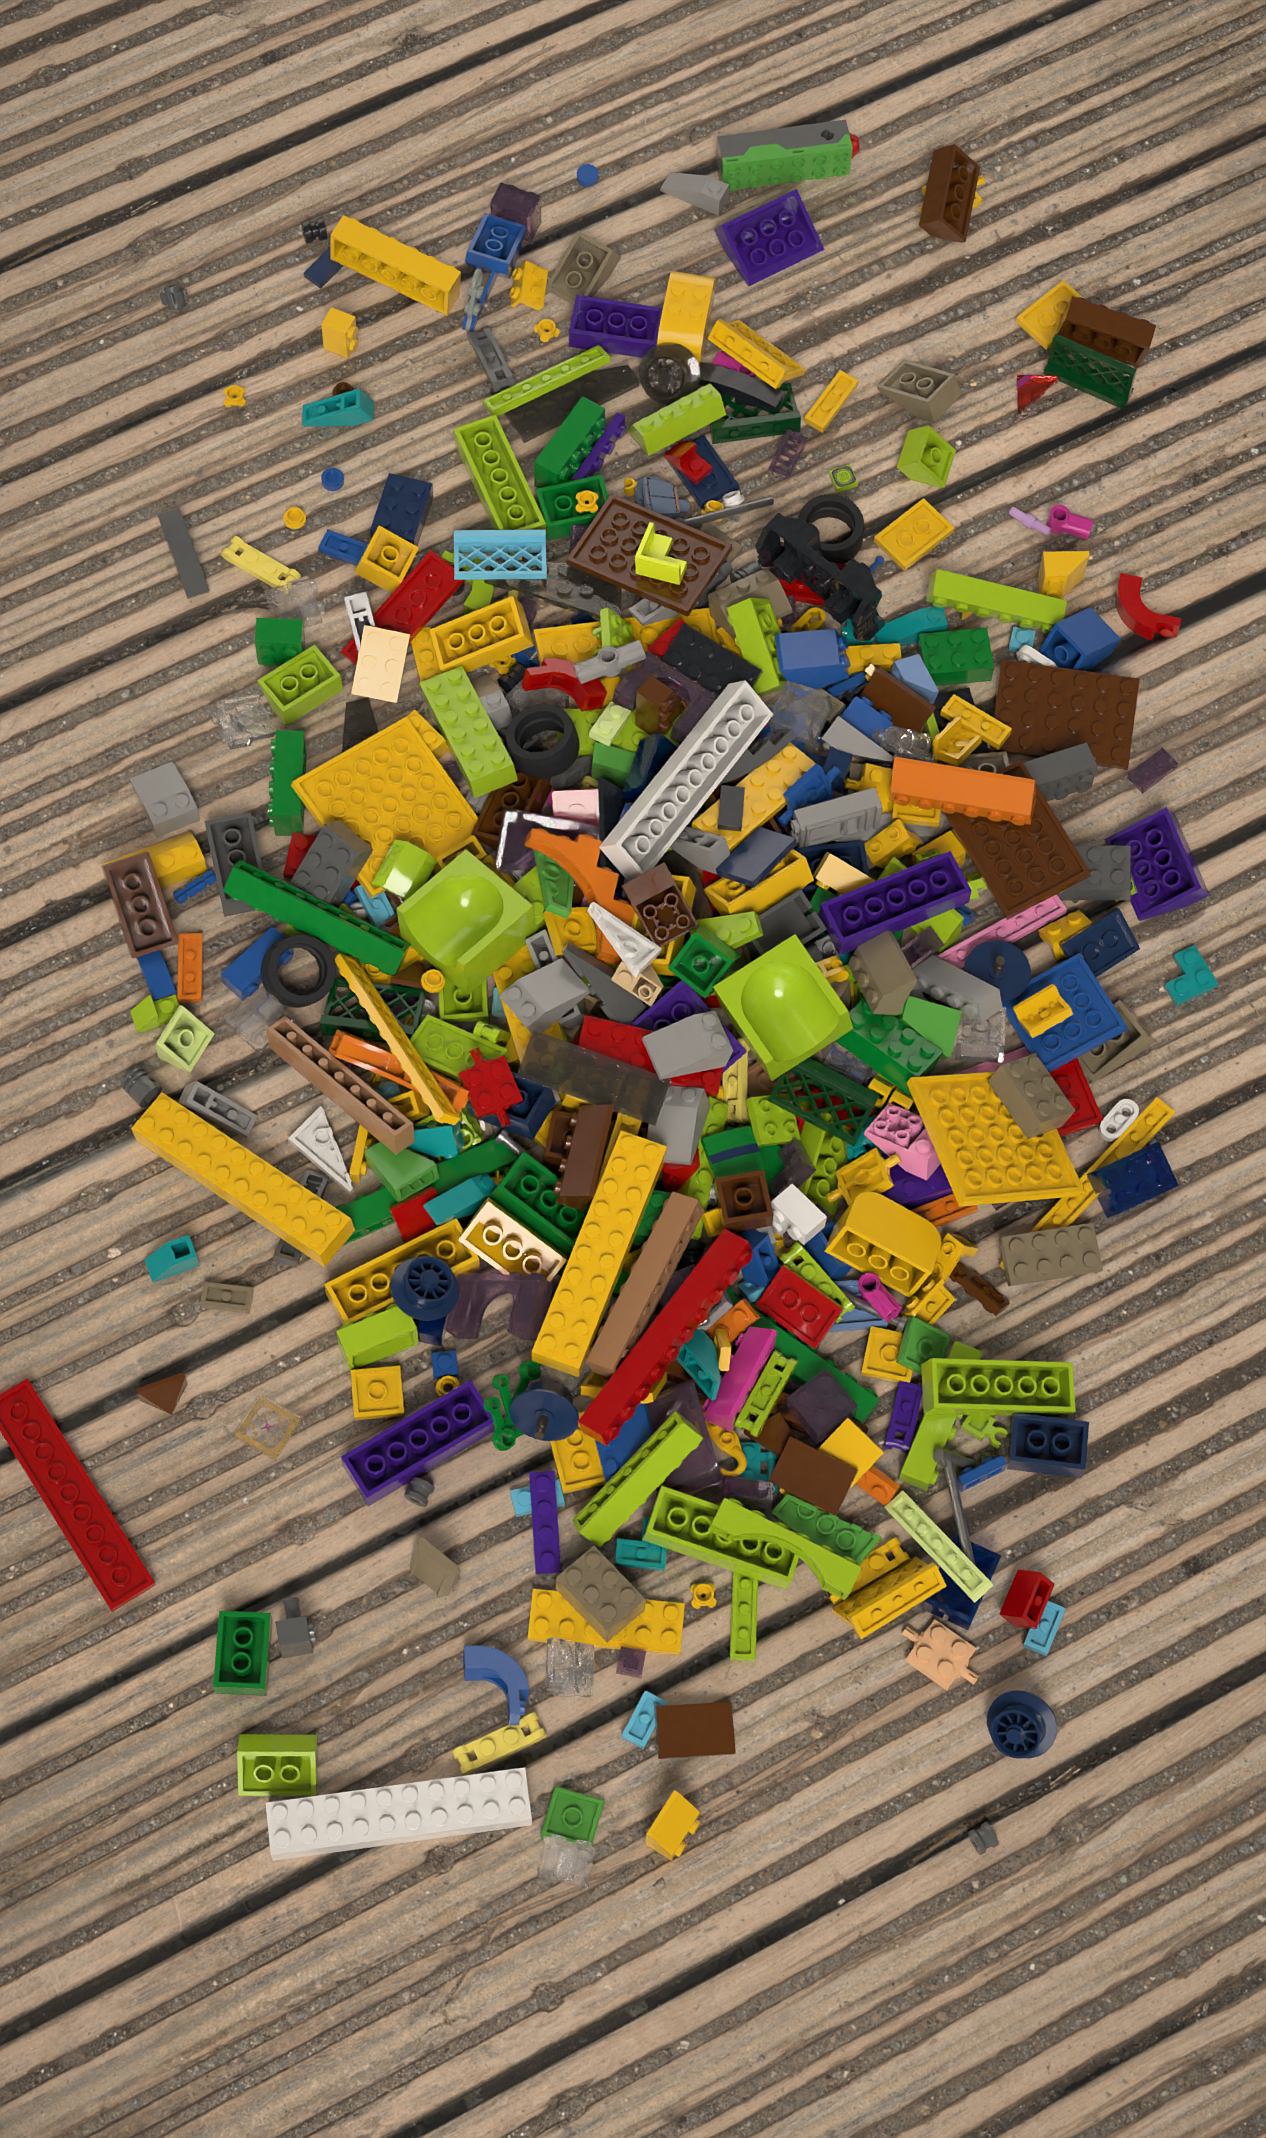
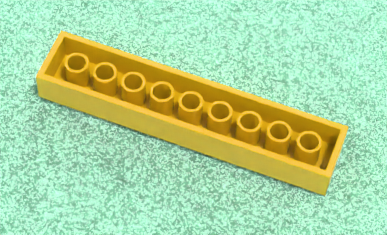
M164 1093L157 1097L131 1128L136 1141L324 1268L355 1231L350 1217Z
M620 1131L533 1347L532 1361L575 1377H580L587 1359L588 1350L593 1344L666 1160L667 1146Z

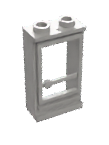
M875 787L794 810L793 820H791L792 830L789 831L790 837L796 838L797 847L800 848L817 846L862 833V830L868 831L871 827H873V830L879 829L883 807Z

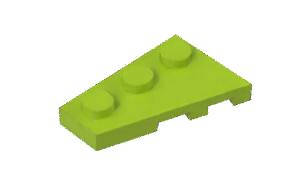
M754 911L696 920L699 927L690 931V936H692L696 930L704 926L733 950L763 936L759 916Z

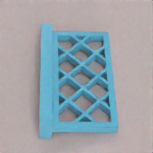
M454 530V580L547 579L546 531ZM460 553H471V554H469L467 557H465V556H463V555L460 554ZM483 553H494V554H492L491 556L488 557V556H486V555L483 554ZM507 553H516V554L511 557V556L508 555ZM530 553H539V554L534 557V556L531 555ZM476 557L483 560L478 565L472 562V560ZM502 557L506 561L500 565L494 560ZM525 557L529 561L523 565L517 560ZM512 564L518 569L515 571H508L506 568ZM535 564L542 571H532L529 568ZM465 565L471 568L470 571H459ZM490 565L495 569L493 571H485L483 568Z

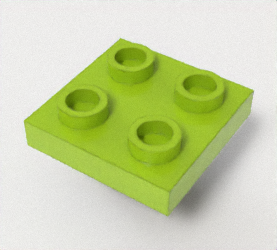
M610 608L601 609V626L592 630V636H597V640L602 639V647L594 650L593 656H597L598 652L604 647L618 648L633 642L634 630L631 624L627 623ZM631 664V665L626 666V667H624V668L628 669V668L634 667V664Z
M789 1094L776 1095L785 1101L791 1099ZM770 1095L746 1099L751 1126L758 1147L795 1143L801 1140L795 1115L769 1102Z

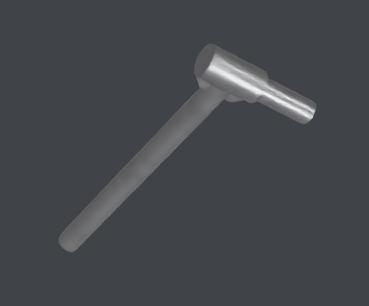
M772 496L688 519L678 518L676 521L693 527L773 505L774 500Z
M936 1449L933 1459L944 1467L962 1552L975 1565L954 1468L961 1466L965 1468L973 1467L974 1469L976 1461L962 1457L955 1452Z

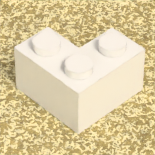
M793 1184L771 1201L773 1211V1224L771 1228L775 1234H780L784 1239L790 1235L791 1238L796 1241L799 1240L804 1245L825 1227L827 1216Z

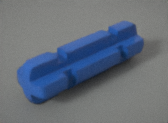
M211 870L202 873V877L197 876L183 885V889L179 888L174 891V899L179 904H182L188 900V896L191 898L205 889V885H211L216 882L215 874Z

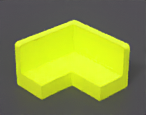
M649 522L635 555L636 574L680 585L687 568V561L667 557L673 544V539L655 534V525Z

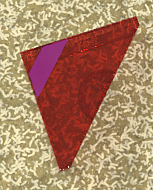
M1017 375V414H1021L1031 403H1034L1044 395L1052 385L1057 384L1058 376Z

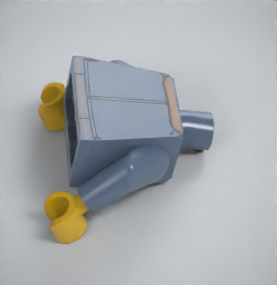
M656 475L643 476L637 479L636 482L632 478H626L624 481L625 495L632 496L635 494L636 504L673 520L678 517L680 512L687 513L689 510V501L679 499L677 487Z

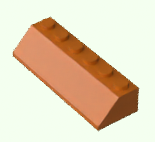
M895 757L890 793L891 801L901 806L910 804L925 810L934 808L949 814L958 812L972 818L982 816L997 822L1006 820L1011 821L1015 825H1031L1036 803V781Z

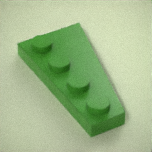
M533 849L545 910L567 919L572 908L574 879L557 862Z
M789 1494L771 1512V1516L780 1523L785 1524L789 1530L811 1538V1542L819 1546L825 1545L834 1550V1554L842 1558H852L857 1562L858 1566L863 1563L882 1540V1537L875 1533L871 1534L862 1530V1527L853 1523L849 1524L839 1519V1517L831 1513L827 1514L817 1509V1507Z

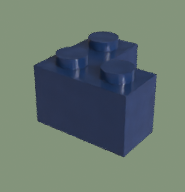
M830 748L828 756L823 757L806 751L805 755L821 766L825 774L833 766L840 770L841 774L831 783V790L834 795L833 798L842 797L845 780L849 777L853 754Z

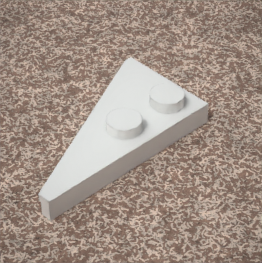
M595 902L590 904L587 910L633 976L637 977L660 954L662 948Z
M320 1106L288 1138V1141L351 1195L355 1191L351 1178L343 1162L331 1127L328 1124L324 1109Z

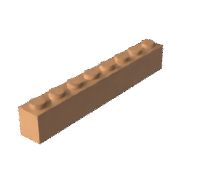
M284 1016L267 1028L268 1044L271 1050L395 1155L415 1142L413 1123L290 1019Z
M672 1192L670 1198L664 1202L662 1213L659 1219L654 1222L648 1241L643 1243L641 1254L637 1262L633 1263L627 1282L621 1286L619 1297L616 1303L611 1306L605 1325L600 1327L594 1346L588 1350L586 1362L592 1372L611 1378L638 1343L704 1213L699 1200Z

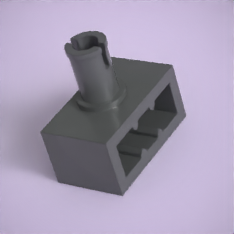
M298 1597L284 1599L286 1619L275 1621L282 1658L313 1653L312 1645H317L313 1623L308 1624L306 1616L301 1617Z

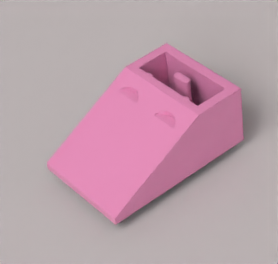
M892 1103L887 1104L864 1132V1135L889 1157L898 1153L902 1160L898 1165L905 1171L924 1180H928L941 1164L921 1116Z

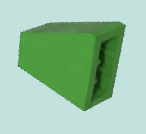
M600 742L594 743L592 778L596 780L604 778L619 787L646 789L648 781L653 780L654 767L650 766V757L613 746L609 747Z
M908 996L896 1018L942 1050L943 1053L940 1059L951 1058L962 1011Z
M379 1142L364 1151L367 1165L398 1203L440 1179L434 1161L410 1150L404 1149L395 1155L384 1144Z

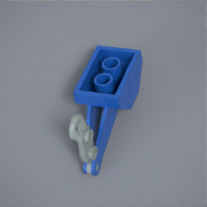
M487 213L484 214L465 258L467 266L476 270L467 293L470 298L465 305L464 313L466 315L462 330L474 331L497 277L511 278L524 241L526 225ZM483 271L491 273L485 289L481 285Z

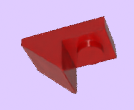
M680 441L664 455V458L697 485L712 472V466L696 453V443Z
M696 1149L691 1165L664 1163L662 1167L664 1171L662 1178L664 1192L671 1194L672 1192H677L700 1168L699 1149Z

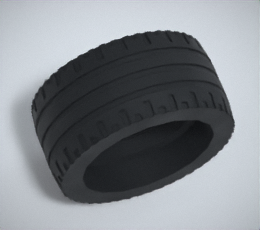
M824 494L812 498L803 506L798 519H802L810 524L818 519L830 517L846 523L852 530L850 538L837 544L821 542V551L824 558L829 562L848 563L857 555L863 543L865 526L859 507L850 499L834 494Z
M549 704L531 706L519 712L507 728L506 741L509 753L516 767L526 776L546 779L560 775V773H563L573 765L579 754L580 744L575 725L567 712L560 707ZM546 730L563 733V737L558 744L543 752L523 750L527 740L536 733Z
M291 935L275 942L268 949L261 963V980L265 990L278 1003L294 1008L305 1007L320 1001L330 991L335 981L336 963L329 948L319 939L309 935ZM291 948L307 950L316 959L319 966L318 983L312 991L306 994L289 992L280 983L277 975L279 957Z

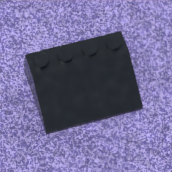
M598 778L600 841L603 843L617 825L625 804L633 805L634 801H629V795L624 790L604 778ZM600 849V867L609 868L612 872L619 874L615 891L623 890L621 885L624 884L625 877Z

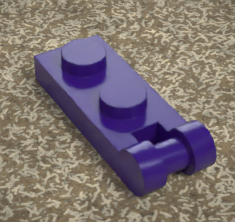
M904 1381L899 1382L884 1448L892 1450L893 1447L909 1454L923 1394L921 1385ZM895 1433H904V1440L895 1438Z

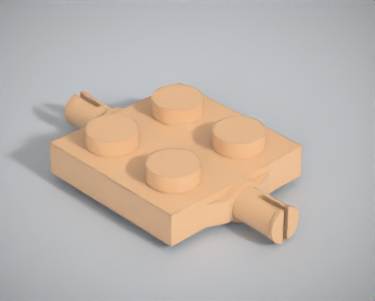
M936 1619L921 1634L909 1626L903 1631L902 1635L914 1642L913 1649L905 1661L945 1690H948L952 1683L961 1676L973 1685L980 1677L967 1668L969 1660L977 1648Z

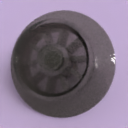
M672 342L661 343L652 347L644 355L639 368L640 382L644 391L651 399L663 405H670L697 390L700 382L699 363L694 354L683 345Z

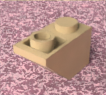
M622 960L611 979L649 1006L654 1004L664 987L651 964L635 977Z

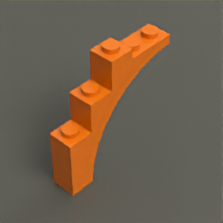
M531 829L526 836L524 846L539 851L557 862L571 875L580 887L589 905L595 902L628 926H632L635 912L632 906L624 900H613L619 874L612 872L611 869L606 867H596L600 853L599 846L602 844V841L588 834H579L575 841H571L569 837L552 835L544 829ZM595 923L597 939L595 958L601 962L618 966L622 959Z
M337 1029L328 1050L330 1054L420 1093L411 1084V1078L400 1067V1061L391 1053L390 1049ZM429 1069L456 1112L460 1114L462 1108L468 1102L469 1091L462 1087V1083Z

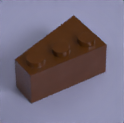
M650 676L636 691L635 725L658 740L662 734L666 735L671 730L672 723L682 713L685 706L672 689L653 676Z

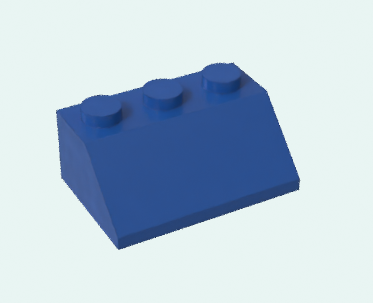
M639 1403L632 1418L628 1421L626 1420L620 1428L617 1438L611 1440L607 1446L595 1440L606 1483L654 1434L646 1404Z

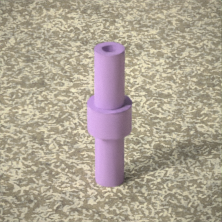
M1012 507L1009 511L1010 516L1023 522V526L1030 530L1033 528L1045 536L1050 534L1052 528L1039 522L1038 518L1030 513L1027 515L1015 507Z

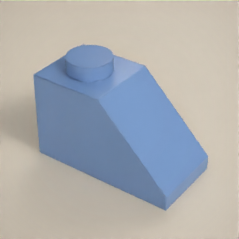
M917 654L894 661L890 675L931 704H934L939 690L920 655Z

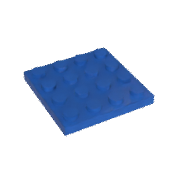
M1080 953L1034 977L1019 997L1002 1003L1001 1010L1030 1055L1036 1053L1049 1073L1128 1030L1127 1025ZM1054 984L1060 996L1071 1007L1073 1015L1047 1029L1044 1033L1031 1038L1019 1024L1013 1007L1049 985Z

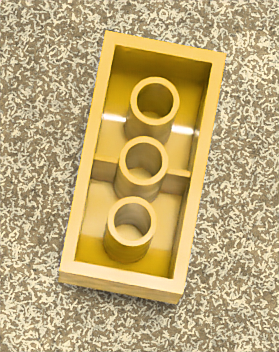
M671 271L658 332L656 366L665 368L678 366L680 370L694 372L699 363L702 362L714 304L716 278Z
M863 1192L855 1198L834 1225L824 1252L865 1274H876L881 1283L911 1298L933 1271L941 1248V1237L936 1227L927 1219L879 1193Z

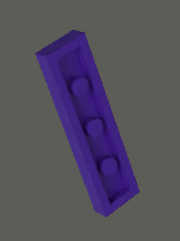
M617 412L572 478V481L592 477L596 471L599 472L601 470L606 455H611L615 448V442L618 438L621 439L626 432L627 427L625 426L624 415Z
M555 1471L529 1472L535 1575L561 1573Z

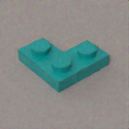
M1195 945L1174 954L1173 959L1183 975L1166 983L1164 988L1176 1007L1217 988L1219 983Z
M643 1517L641 1541L616 1540L614 1566L656 1571L665 1570L667 1548L642 1540L649 1517Z

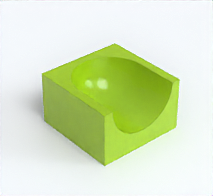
M466 849L396 908L401 939L410 943L415 951L466 995H469L524 947L527 938L536 934L533 905Z
M796 934L713 986L720 1006L771 1081L853 1029L847 1008Z

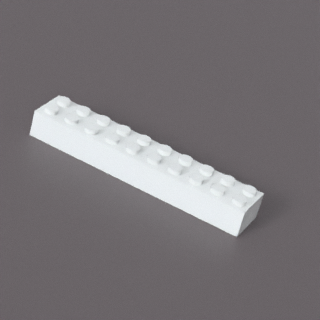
M746 680L727 685L599 846L627 881L654 868L773 716V713Z
M525 1767L265 1803L270 1852L273 1861L532 1825Z

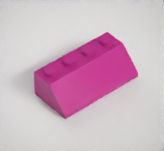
M749 1327L746 1334H740L735 1345L738 1349L735 1355H730L729 1371H726L724 1377L720 1375L721 1382L716 1400L711 1401L708 1397L703 1406V1410L706 1411L704 1420L732 1433L740 1412L775 1348L777 1331Z

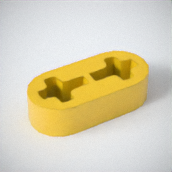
M817 607L810 608L792 626L791 631L802 632L804 629H806L805 631L821 630L825 625V612ZM811 617H819V621L815 620L812 624H810Z

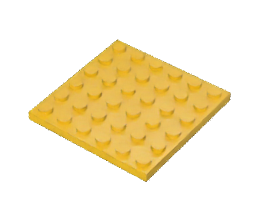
M407 716L291 783L292 788L321 829L324 824L340 821L374 849L356 878L371 899L386 891L377 885L374 887L371 884L395 839L407 841L428 852L435 859L471 837L473 828L478 820L473 809Z
M995 1072L911 1077L908 1080V1088L959 1207L1080 1196L1084 1192L1057 1129L1027 1139L988 1082Z

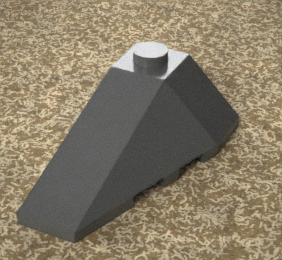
M571 942L565 944L562 953L581 978L586 977L589 986L588 990L591 994L599 996L603 1001L604 1006L601 1008L613 1022L630 1025L647 1007V1004L611 980L616 970Z

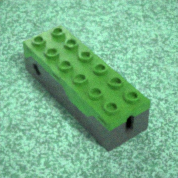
M846 120L717 136L716 167L719 180L729 184V191H735L743 188H757L766 185H779L788 182L797 183L804 180H819L826 177L849 175L851 159L860 150L859 139L855 134L849 133Z

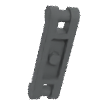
M489 326L481 328V331L467 332L468 341L478 357L493 392H499L501 388L507 386L508 388L514 386V377ZM502 375L504 376V378H502V379H499V380L497 379V377H499V376H502Z

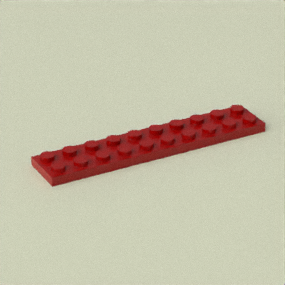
M25 1379L0 1394V1432L111 1612L156 1586L29 1380Z

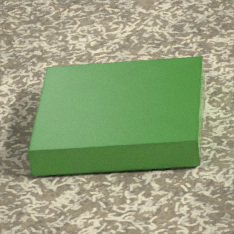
M915 1316L908 1317L896 1363L922 1376V1363L931 1358L945 1359L951 1335Z
M555 1786L540 1837L590 1852L605 1800Z

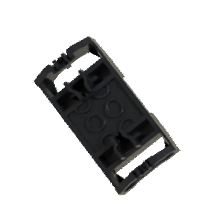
M778 513L762 529L755 545L756 552L759 554L757 556L759 559L758 564L762 567L776 566L778 569L774 573L790 584L796 579L825 600L824 605L826 608L824 610L839 624L842 625L847 619L852 621L855 639L859 642L870 641L885 626V620L879 616L876 609L882 598V591L876 587L869 567L865 563H859L853 558L841 570L836 563H830L822 555L820 532L815 525L808 524L802 519L785 517Z

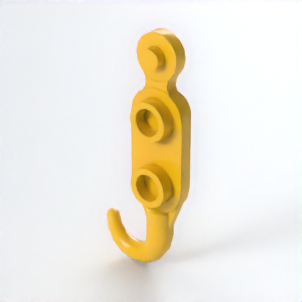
M696 1400L692 1405V1410L696 1416L703 1418L702 1424L707 1435L722 1452L734 1457L738 1462V1467L735 1470L727 1471L721 1468L720 1472L727 1477L741 1475L746 1469L747 1459L742 1452L739 1437L734 1430L731 1433L704 1420L706 1411L703 1410V1406L706 1400Z

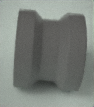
M413 1477L410 1482L411 1487L409 1490H406L404 1497L418 1506L426 1507L428 1504L427 1498L429 1494H433L435 1487L421 1478Z
M987 1822L981 1824L980 1829L968 1832V1837L979 1855L986 1853L987 1848H995L999 1845L996 1834Z

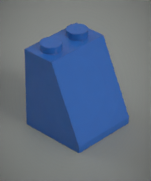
M1090 607L1057 622L1038 652L1053 661L1059 668L1089 671L1112 654L1121 638Z
M836 629L780 633L775 635L779 671L799 696L849 677L848 667L851 664L846 654L848 644L845 637L840 636Z

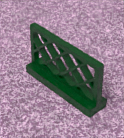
M1055 334L1052 339L1048 363L1043 374L1124 410L1133 394L1134 388L1132 387L1137 369ZM1068 355H1072L1075 360H1071ZM1088 364H1092L1096 369H1092ZM1121 372L1128 374L1129 376H1123ZM1109 373H1113L1116 378H1112Z
M791 383L781 384L780 388H778L784 392L787 391L788 395L782 400L777 411L757 407L751 412L745 408L747 405H738L732 402L735 397L721 395L724 408L729 406L735 411L731 415L726 413L722 417L726 419L725 421L709 424L712 444L799 433L801 429L800 411L797 410ZM783 407L792 410L791 412H779ZM761 410L770 413L769 415H758ZM739 413L748 416L747 418H736Z
M335 979L329 992L324 1015H321L319 1022L322 1035L334 1037L338 1029L367 1041L387 1043L380 1036L377 1026L369 1019V1014L362 1020L355 1019L353 1014L363 1009V1007L358 1004L348 1010L344 1002L353 997L359 1002V998L349 988L347 980ZM372 983L381 997L387 993H394L396 995V999L386 1004L390 1011L392 1007L400 1002L406 1008V1010L396 1016L392 1011L391 1013L410 1040L419 1027L427 991L424 989ZM337 987H345L350 991L341 998L336 994ZM410 996H419V1001L409 1007L405 999ZM338 1006H341L345 1013L338 1017L330 1016L331 1010ZM411 1014L414 1018L413 1026L403 1025L399 1020Z
M807 1058L788 1070L797 1075L800 1081L790 1083L787 1072L780 1075L768 1099L769 1102L855 1146L880 1096L879 1094L811 1058ZM814 1084L818 1086L821 1093L812 1095L808 1085ZM802 1086L806 1096L796 1098L792 1088ZM787 1090L791 1099L785 1101L776 1096L777 1092ZM829 1096H837L843 1104L833 1106ZM824 1098L827 1108L818 1109L814 1099ZM809 1101L812 1111H803L799 1103ZM851 1107H857L865 1111L864 1115L854 1117ZM845 1109L849 1119L839 1121L836 1111ZM830 1112L834 1122L829 1124L824 1122L820 1114ZM852 1124L855 1131L854 1136L845 1133L842 1126Z

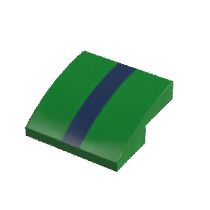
M751 1126L727 1130L701 1140L714 1179L766 1170Z

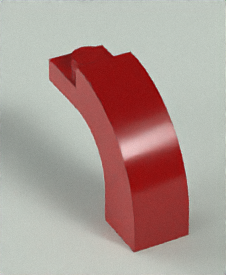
M1120 573L1115 594V604L1123 623L1137 635L1149 640L1153 639L1154 633L1165 637H1177L1181 618L1155 613L1148 609L1140 596L1143 577Z
M556 658L543 659L540 667L527 668L521 683L524 691L544 688L561 690L574 699L581 712L601 709L607 695L605 687L598 678L581 684L573 667L576 663Z

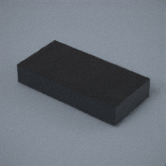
M721 785L717 829L741 832L744 787Z

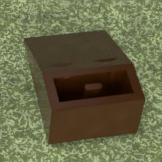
M665 862L621 885L649 938L659 947L699 927Z

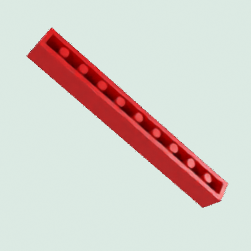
M727 1229L722 1231L580 1417L578 1423L583 1433L605 1446L611 1440L617 1438L620 1428L626 1420L628 1421L632 1418L636 1407L648 1397L654 1383L663 1377L665 1369L670 1362L676 1360L680 1349L692 1339L698 1325L707 1319L711 1308L722 1299L723 1292L729 1285L735 1282L742 1267L750 1262L753 1252L747 1240Z

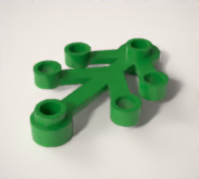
M526 1360L520 1364L518 1368L520 1379L513 1398L510 1393L507 1375L497 1374L492 1379L493 1387L500 1391L506 1413L504 1421L500 1412L501 1402L499 1398L487 1397L484 1400V1409L487 1412H491L495 1426L492 1442L499 1451L509 1450L514 1446L516 1438L524 1435L518 1428H513L514 1424L510 1418L509 1410L513 1399L520 1393L525 1392L530 1380L538 1379L541 1374L540 1364L532 1360Z

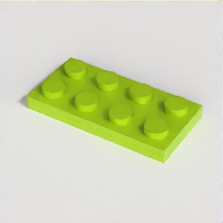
M428 1014L410 1039V1042L428 1068L460 1081L459 1072L475 1065L470 1051L475 1050V1048H479L484 1061L493 1060L503 1055L507 1059L509 1056L508 1049Z

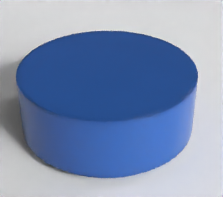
M591 164L580 166L577 170L578 183L585 187L595 185L598 181L597 168Z
M337 468L326 469L321 475L323 487L328 491L341 489L344 485L342 471Z

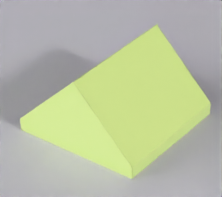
M180 1005L155 1044L158 1058L191 1073L215 1033L185 1007Z

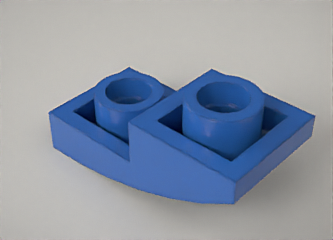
M160 950L136 957L153 1001L176 994L174 984Z

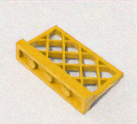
M722 319L717 320L707 338L774 389L780 388L783 381L804 375L807 370L740 320L728 323Z
M914 1557L832 1608L835 1616L854 1629L857 1637L863 1639L946 1587V1584L936 1564L932 1562L928 1565L918 1557Z

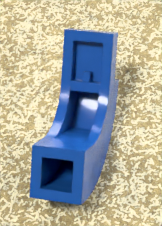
M476 1645L464 1646V1681H488L497 1685L504 1692L507 1699L509 1726L519 1725L520 1715H525L524 1702H528L529 1694L528 1681L522 1668L512 1657L495 1648Z

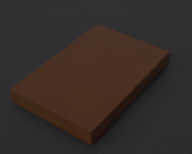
M881 667L876 670L859 698L864 696L873 703L872 708L877 712L883 710L892 717L890 720L893 723L892 727L911 741L915 740L936 709L933 704Z
M790 1436L768 1482L837 1516L859 1470Z
M731 1702L654 1707L658 1759L736 1754Z

